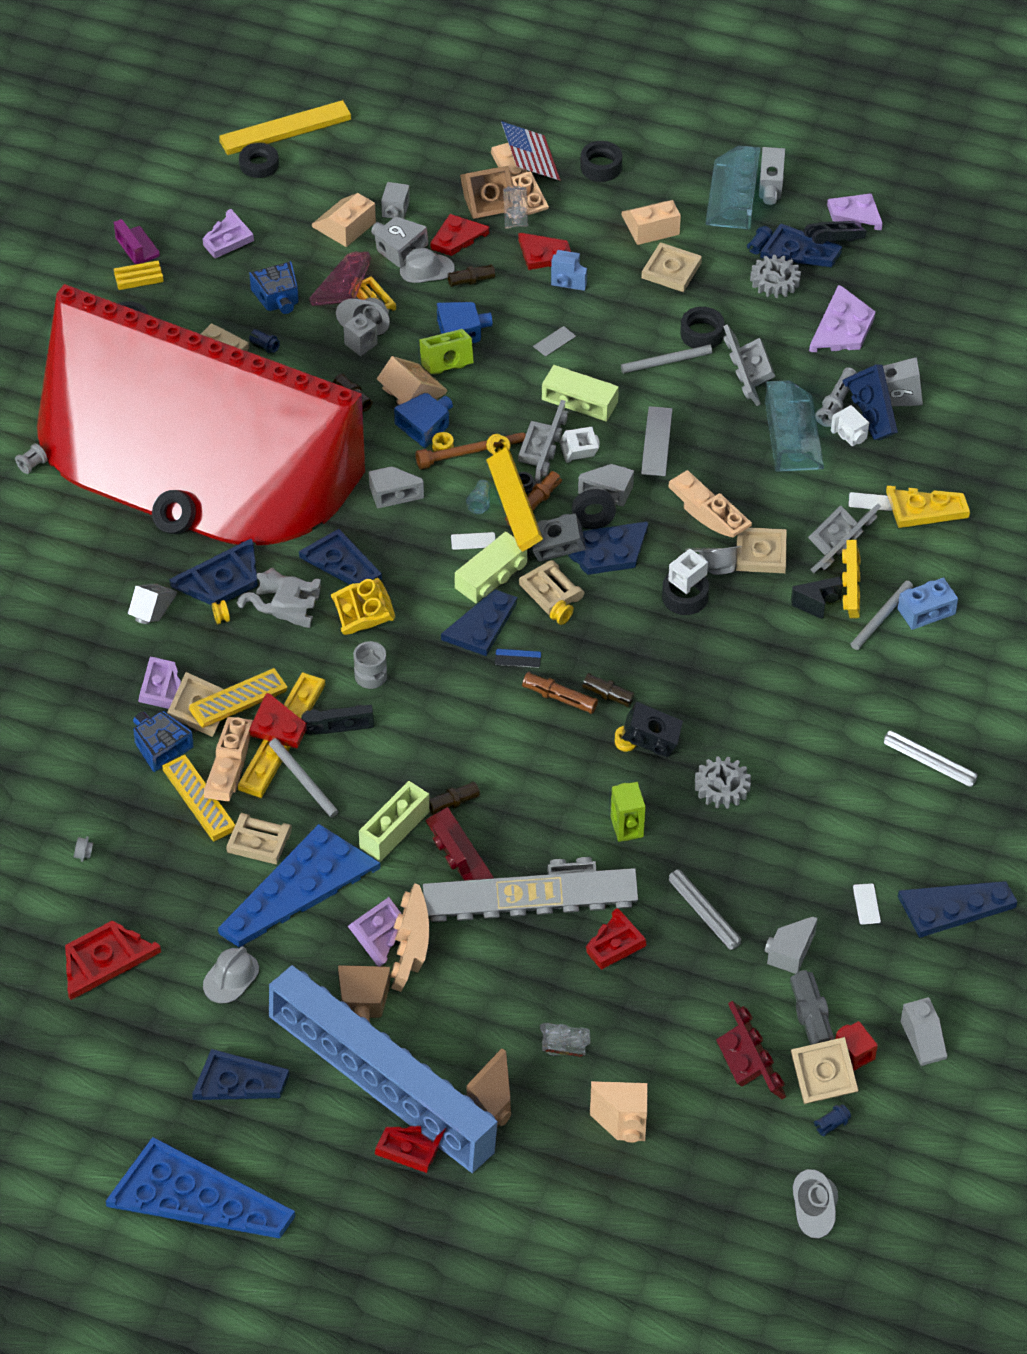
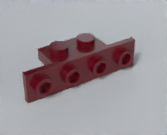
M448 807L425 820L435 835L432 838L439 851L444 849L447 854L445 859L452 870L457 869L464 881L494 879Z
M734 1001L729 1002L728 1005L738 1026L716 1039L737 1084L743 1087L762 1074L770 1091L780 1099L786 1098L787 1096L782 1088L785 1086L784 1081L777 1072H774L771 1066L774 1064V1061L769 1052L764 1050L761 1042H763L761 1034L750 1023L753 1019L750 1012L745 1006L740 1007Z

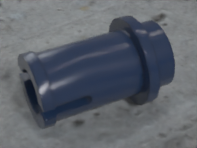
M767 226L759 227L756 230V235L747 244V248L750 249L749 251L752 254L757 255L760 253L761 249L773 235L772 230Z
M254 329L251 332L258 338L250 335V343L264 348L267 353H275L279 349L280 341L275 335L269 336L258 329Z
M843 1104L840 1106L835 1105L832 1111L815 1120L814 1125L816 1127L819 1125L820 1127L816 1128L822 1136H826L841 1124L847 1125L848 1120L851 1119V1114Z

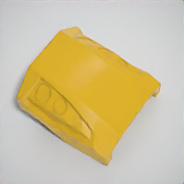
M379 578L374 580L365 579L360 583L351 584L331 594L342 624L341 632L344 635L377 626L388 620L393 621L395 618L390 597Z

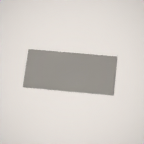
M563 326L533 347L544 356H547L576 336Z

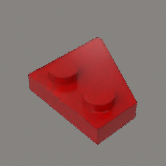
M449 214L431 241V250L452 256L462 248L474 244V239L480 235L488 236L489 226Z
M518 233V240L528 270L551 267L553 255H556L557 250L571 252L567 240Z
M266 693L250 726L249 735L267 741L277 738L282 745L298 749L306 731V723L270 693Z
M616 908L612 912L611 920L607 925L603 924L597 936L593 937L587 944L586 950L587 954L602 970L646 946V939L626 916Z
M410 1126L408 1128L386 1127L375 1148V1155L427 1173L439 1149V1143L446 1128L436 1135L434 1142H432L421 1133V1126Z

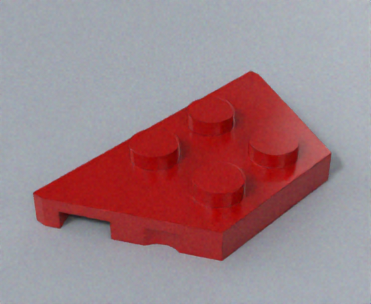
M110 921L66 944L67 991L69 999L72 1000L161 953L160 945L156 942L151 944L141 939L140 934L132 930H126L122 925L114 921Z

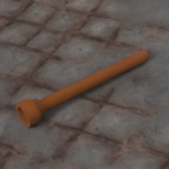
M522 432L505 437L509 440L510 445L524 442L526 433ZM502 439L499 442H494L493 446L496 448L503 447V444L500 443ZM487 440L435 452L427 451L426 449L417 450L415 452L416 462L419 469L430 468L434 461L487 450Z

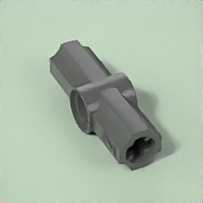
M807 970L797 972L790 977V984L796 999L797 1017L799 1023L805 1027L810 1045L834 1040L828 1021L827 1002L824 996H820L813 972H808Z

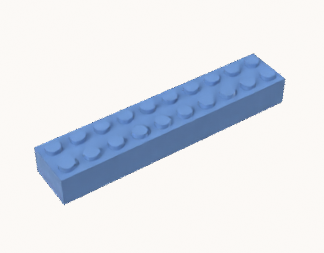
M292 965L269 984V1017L407 1124L410 1126H421V1133L432 1142H434L436 1135L446 1128L439 1143V1148L471 1173L475 1172L494 1154L498 1121L490 1112L483 1111L474 1104L469 1096L462 1095L454 1089L449 1081L441 1079L433 1073L428 1065L421 1064L412 1057L407 1049L396 1045L386 1033L379 1032L366 1018L354 1013L345 1002H340L325 987L319 986L312 981L307 973L299 971Z

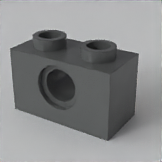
M576 513L564 514L559 518L537 522L543 540L533 545L532 550L539 562L586 550L582 525Z

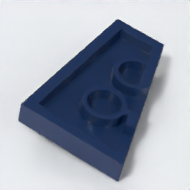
M780 224L761 250L760 258L767 256L769 259H772V256L776 255L777 259H780L782 256H785V261L792 259L794 263L832 267L842 253V246L826 241L824 244H816L811 238L805 236L802 231Z
M876 364L842 380L845 387L850 388L853 394L851 397L853 402L859 405L863 413L862 416L869 422L868 430L874 440H882L898 433L883 365Z
M340 529L299 551V558L349 585L360 583L365 579L374 580L379 578L382 580V573Z
M494 589L442 632L441 640L487 656L516 607L517 597Z
M211 1049L192 1097L193 1100L281 1098L290 1076L289 1070Z

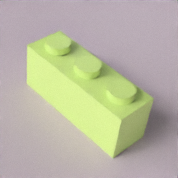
M553 365L542 383V400L559 405L560 401L564 400L566 401L565 408L607 422L618 403L619 386Z
M505 531L455 572V589L477 604L500 584L506 583L509 577L517 570L525 567L527 563V550L522 552L515 538Z
M408 781L359 830L360 850L381 862L430 812L429 793Z

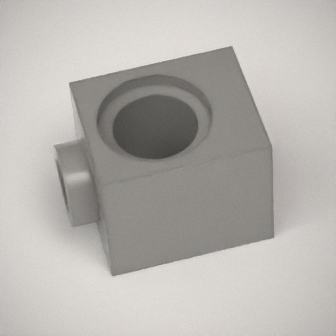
M387 182L381 200L382 217L405 218L410 202L409 185Z
M358 314L344 324L345 345L362 356L377 345V325L363 314Z

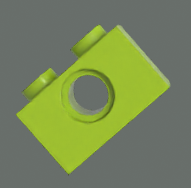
M463 329L419 340L421 365L430 374H440L444 370L459 369L467 364L474 363L472 338Z
M638 782L612 786L611 820L618 842L644 837L645 804Z

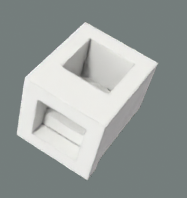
M852 405L832 416L831 432L833 434L838 432L839 436L851 446L861 444L867 439L869 422Z
M592 427L567 430L559 441L566 463L575 459L593 457L599 449V438L594 434Z
M689 549L669 564L668 580L687 594L693 585L707 575L708 562L702 555Z

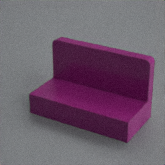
M122 219L114 222L115 238L135 265L148 262L160 256L158 249L140 226L129 229Z

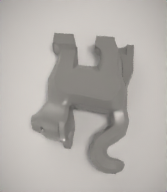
M270 568L263 573H257L260 587L256 590V594L276 593L271 603L265 604L258 595L250 592L244 593L238 598L237 604L239 608H243L247 602H252L256 609L262 613L272 614L276 618L310 628L313 616L306 615L307 608H313L315 601H318L321 579L306 582L295 576H283L274 568Z

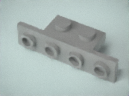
M727 324L723 326L726 332V336L723 338L727 347L732 349V352L729 354L734 365H738L739 369L736 370V374L741 383L744 382L745 386L742 387L743 393L747 399L751 398L756 406L761 403L755 387L775 377L766 349L760 338L740 348L737 337Z
M564 400L560 401L552 426L531 421L519 452V462L537 466L535 484H539L542 477L548 475L550 467L548 461L549 459L553 460L556 451V445L554 444L561 439V424L566 425L568 411H565L566 401Z
M876 504L856 522L840 505L808 537L824 554L810 570L814 573L820 567L825 570L834 562L832 556L835 553L839 556L842 553V549L847 548L846 540H855L863 532L861 527L864 524L868 527L877 518L875 513L881 506Z

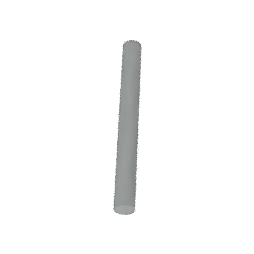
M711 345L621 364V370L624 374L712 354Z
M905 581L851 642L853 649L859 650L899 603L900 593L913 588V584L910 581Z
M277 738L271 740L269 746L330 818L335 817L339 812L279 740Z

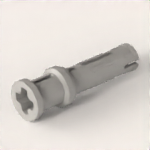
M845 368L831 395L824 398L822 408L816 412V421L822 426L831 427L832 416L843 409V400L850 388L845 387L842 380L856 374L857 372L854 369Z

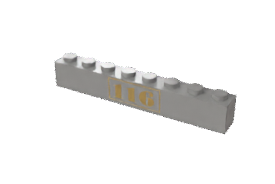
M635 868L423 884L422 887L428 918H431V922L447 921L446 917L457 916L459 921L472 920L473 915L484 914L485 919L498 918L500 913L510 912L511 917L525 916L526 911L537 910V915L552 914L553 909L563 908L564 913L578 912L579 907L590 906V911L605 910V905H616L618 909L631 908L632 903L638 901Z

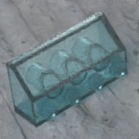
M736 146L715 159L705 225L740 229L751 228L760 148Z
M792 381L767 382L765 405L776 472L824 469L812 395Z

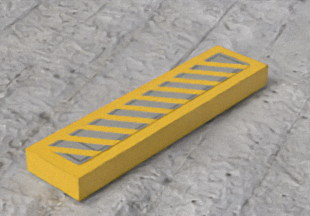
M275 668L196 701L190 704L189 710L199 725L204 728L262 703L266 693H270L275 697L285 693L288 687Z
M186 755L162 765L164 773L213 842L233 832L235 824L219 801L204 798L206 783Z

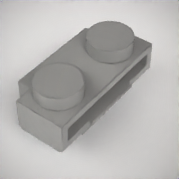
M591 857L577 858L576 863H566L565 859H555L550 861L547 871L548 875L596 871V861H592Z

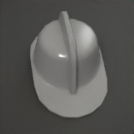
M427 248L412 250L406 256V264L400 268L402 278L411 283L446 279L449 272H454L452 260L446 256L436 254Z
M367 298L364 300L346 299L337 306L336 317L343 327L344 324L361 313L377 325V335L385 333L389 328V309L377 298Z
M742 546L729 548H686L685 550L691 549L694 552H699L708 562L707 571L714 575H721L735 571L737 548Z
M243 946L223 951L203 981L205 995L216 1003H229L236 1000L258 975L259 965L257 960L248 954Z
M807 1169L799 1173L793 1184L797 1220L804 1234L811 1238H821L833 1229L836 1221L835 1206L838 1201V1190L835 1184L823 1173Z

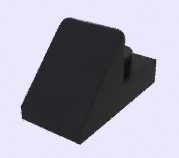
M840 577L792 586L791 604L798 609L823 619L825 603L841 600L843 583Z

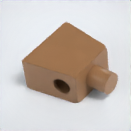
M338 965L341 1001L345 1002L358 1016L364 1017L368 1021H370V1018H380L383 1014L390 988V967Z

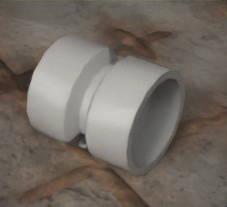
M369 641L359 644L353 653L356 682L361 687L367 689L382 686L387 679L386 650L377 642Z

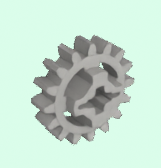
M773 255L772 259L764 256V261L757 260L756 265H752L750 281L753 282V288L758 287V293L766 292V297H769L770 294H774L775 298H778L779 294L786 297L788 291L794 293L795 287H799L801 271H798V265H793L792 259L785 261V256H782L780 259H777L776 255Z
M718 756L714 763L709 759L706 760V766L700 765L699 772L695 774V791H699L698 797L700 799L706 797L707 805L715 802L716 808H719L720 804H724L726 809H728L732 802L738 806L739 800H746L747 793L750 792L751 775L747 774V767L739 768L740 761L737 760L731 763L730 757H727L725 761H721Z

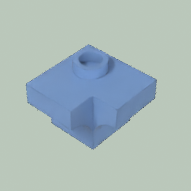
M557 250L556 255L554 254L552 258L551 285L585 291L587 268L580 265V253Z

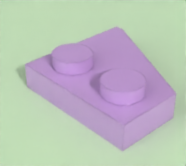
M872 194L828 199L827 207L832 221H855L860 226L862 223L875 225L874 230H882V221Z
M229 209L222 222L218 221L213 226V230L204 236L203 246L214 258H217L253 242L254 236L233 210Z
M155 657L149 658L138 702L169 709L181 683V680L177 677L178 671L175 662Z
M389 897L348 926L378 967H381L388 959V952L394 945L398 931L394 929V924L398 914H401Z

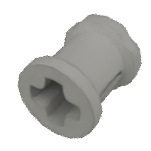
M33 444L29 451L23 455H17L15 461L23 473L29 474L39 463L44 464L47 461V455L38 444Z

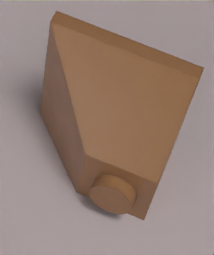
M509 166L460 175L464 198L473 219L517 210Z
M501 1049L467 1085V1096L483 1111H488L494 1116L496 1121H498L497 1128L499 1125H505L511 1116L507 1056L504 1049Z

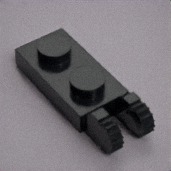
M855 221L810 223L806 225L803 233L808 238H811L814 243L824 244L826 241L837 242V240L855 241V239H865L867 230Z
M372 704L330 709L321 712L313 709L305 711L301 717L306 723L305 733L308 735L374 727Z

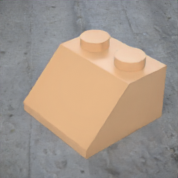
M356 193L341 199L313 222L312 227L347 247L376 223L375 203Z
M673 200L622 211V217L637 245L680 235L681 215Z
M394 356L390 358L377 378L383 385L382 389L385 392L398 398L397 403L399 405L423 393H428L434 399H438L448 391L420 364Z
M591 1081L590 1116L616 1140H624L630 1143L645 1141L647 1083Z

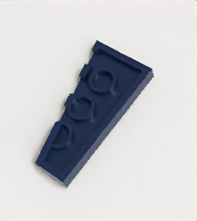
M1006 881L898 891V898L919 938L1011 910L1017 906V900Z

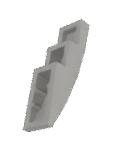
M649 406L641 474L666 476L672 408Z

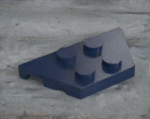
M648 522L583 531L586 550L571 553L568 556L578 563L587 575L636 568L638 555L641 552L643 540L648 531Z
M249 539L171 578L170 586L209 605H212L214 602L220 604L222 600L227 602L258 586L253 540Z

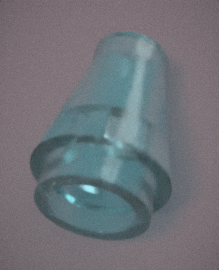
M486 480L478 481L466 499L467 507L472 513L482 514L490 507L491 485Z

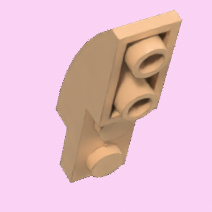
M509 143L492 147L491 154L497 166H509L515 203L527 215L547 210L549 206L531 171L527 172L526 169L516 166ZM526 190H527V208H526Z
M688 470L669 481V488L684 501V509L708 528L725 536L735 537L752 526V522L720 493L715 496Z
M227 717L216 747V758L204 788V798L230 801L232 793H236L249 746V729L253 720Z
M415 883L410 892L405 891L400 905L404 907L403 914H398L394 924V929L398 930L395 940L400 941L397 955L401 957L399 963H394L390 977L394 978L391 988L400 992L408 980L410 970L419 972L425 961L428 948V911L421 887Z

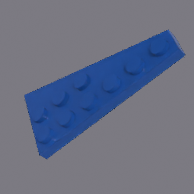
M318 824L218 928L219 935L236 946L241 947L266 933L269 927L278 922L284 923L288 921L290 916L300 910L304 912L336 894L339 888L350 882L351 884L361 880V876L370 871L374 873L381 869L380 862Z
M153 1137L105 1201L106 1207L274 1238H281L295 1218V1211Z

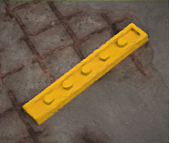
M342 100L219 135V140L226 154L231 155L241 152L244 147L253 143L269 144L351 120V113Z
M506 447L486 460L516 543L523 552L543 540L511 452Z
M302 672L284 705L301 718L305 711L312 710L325 687V679ZM262 741L238 783L239 791L259 798L263 797L282 763L279 756L269 746L270 741ZM283 745L289 751L290 746Z

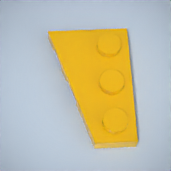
M887 486L886 493L898 528L969 518L970 510L964 493L935 490L932 493L918 492L916 488H909L908 491L895 490L896 486Z
M846 540L847 549H842L843 564H847V572L842 574L843 587H847V595H843V609L848 610L850 618H860V587L857 582H860L859 565H861V557L857 540Z

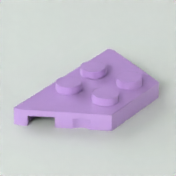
M838 285L812 339L809 351L817 352V348L830 347L831 351L861 349L875 319V311L845 288Z

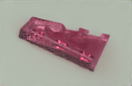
M369 251L347 254L309 298L311 305L341 303L346 299H355L371 261Z

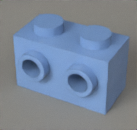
M943 577L900 593L898 610L911 630L955 615L958 598Z

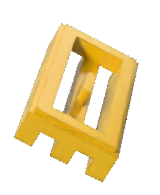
M159 260L114 268L118 290L164 282Z
M372 276L352 285V291L359 299L377 298L378 295L385 302L387 309L396 310V303ZM367 284L376 292V294L367 287Z

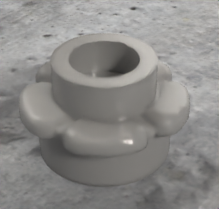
M86 836V839L81 837L77 839L73 857L81 859V862L84 861L85 857L90 858L93 843L88 842V836Z

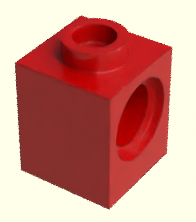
M859 1021L852 1025H845L838 1030L835 1039L845 1037L853 1071L875 1060L878 1045Z

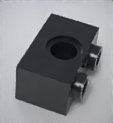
M636 702L627 714L621 739L668 758L678 744L683 721Z

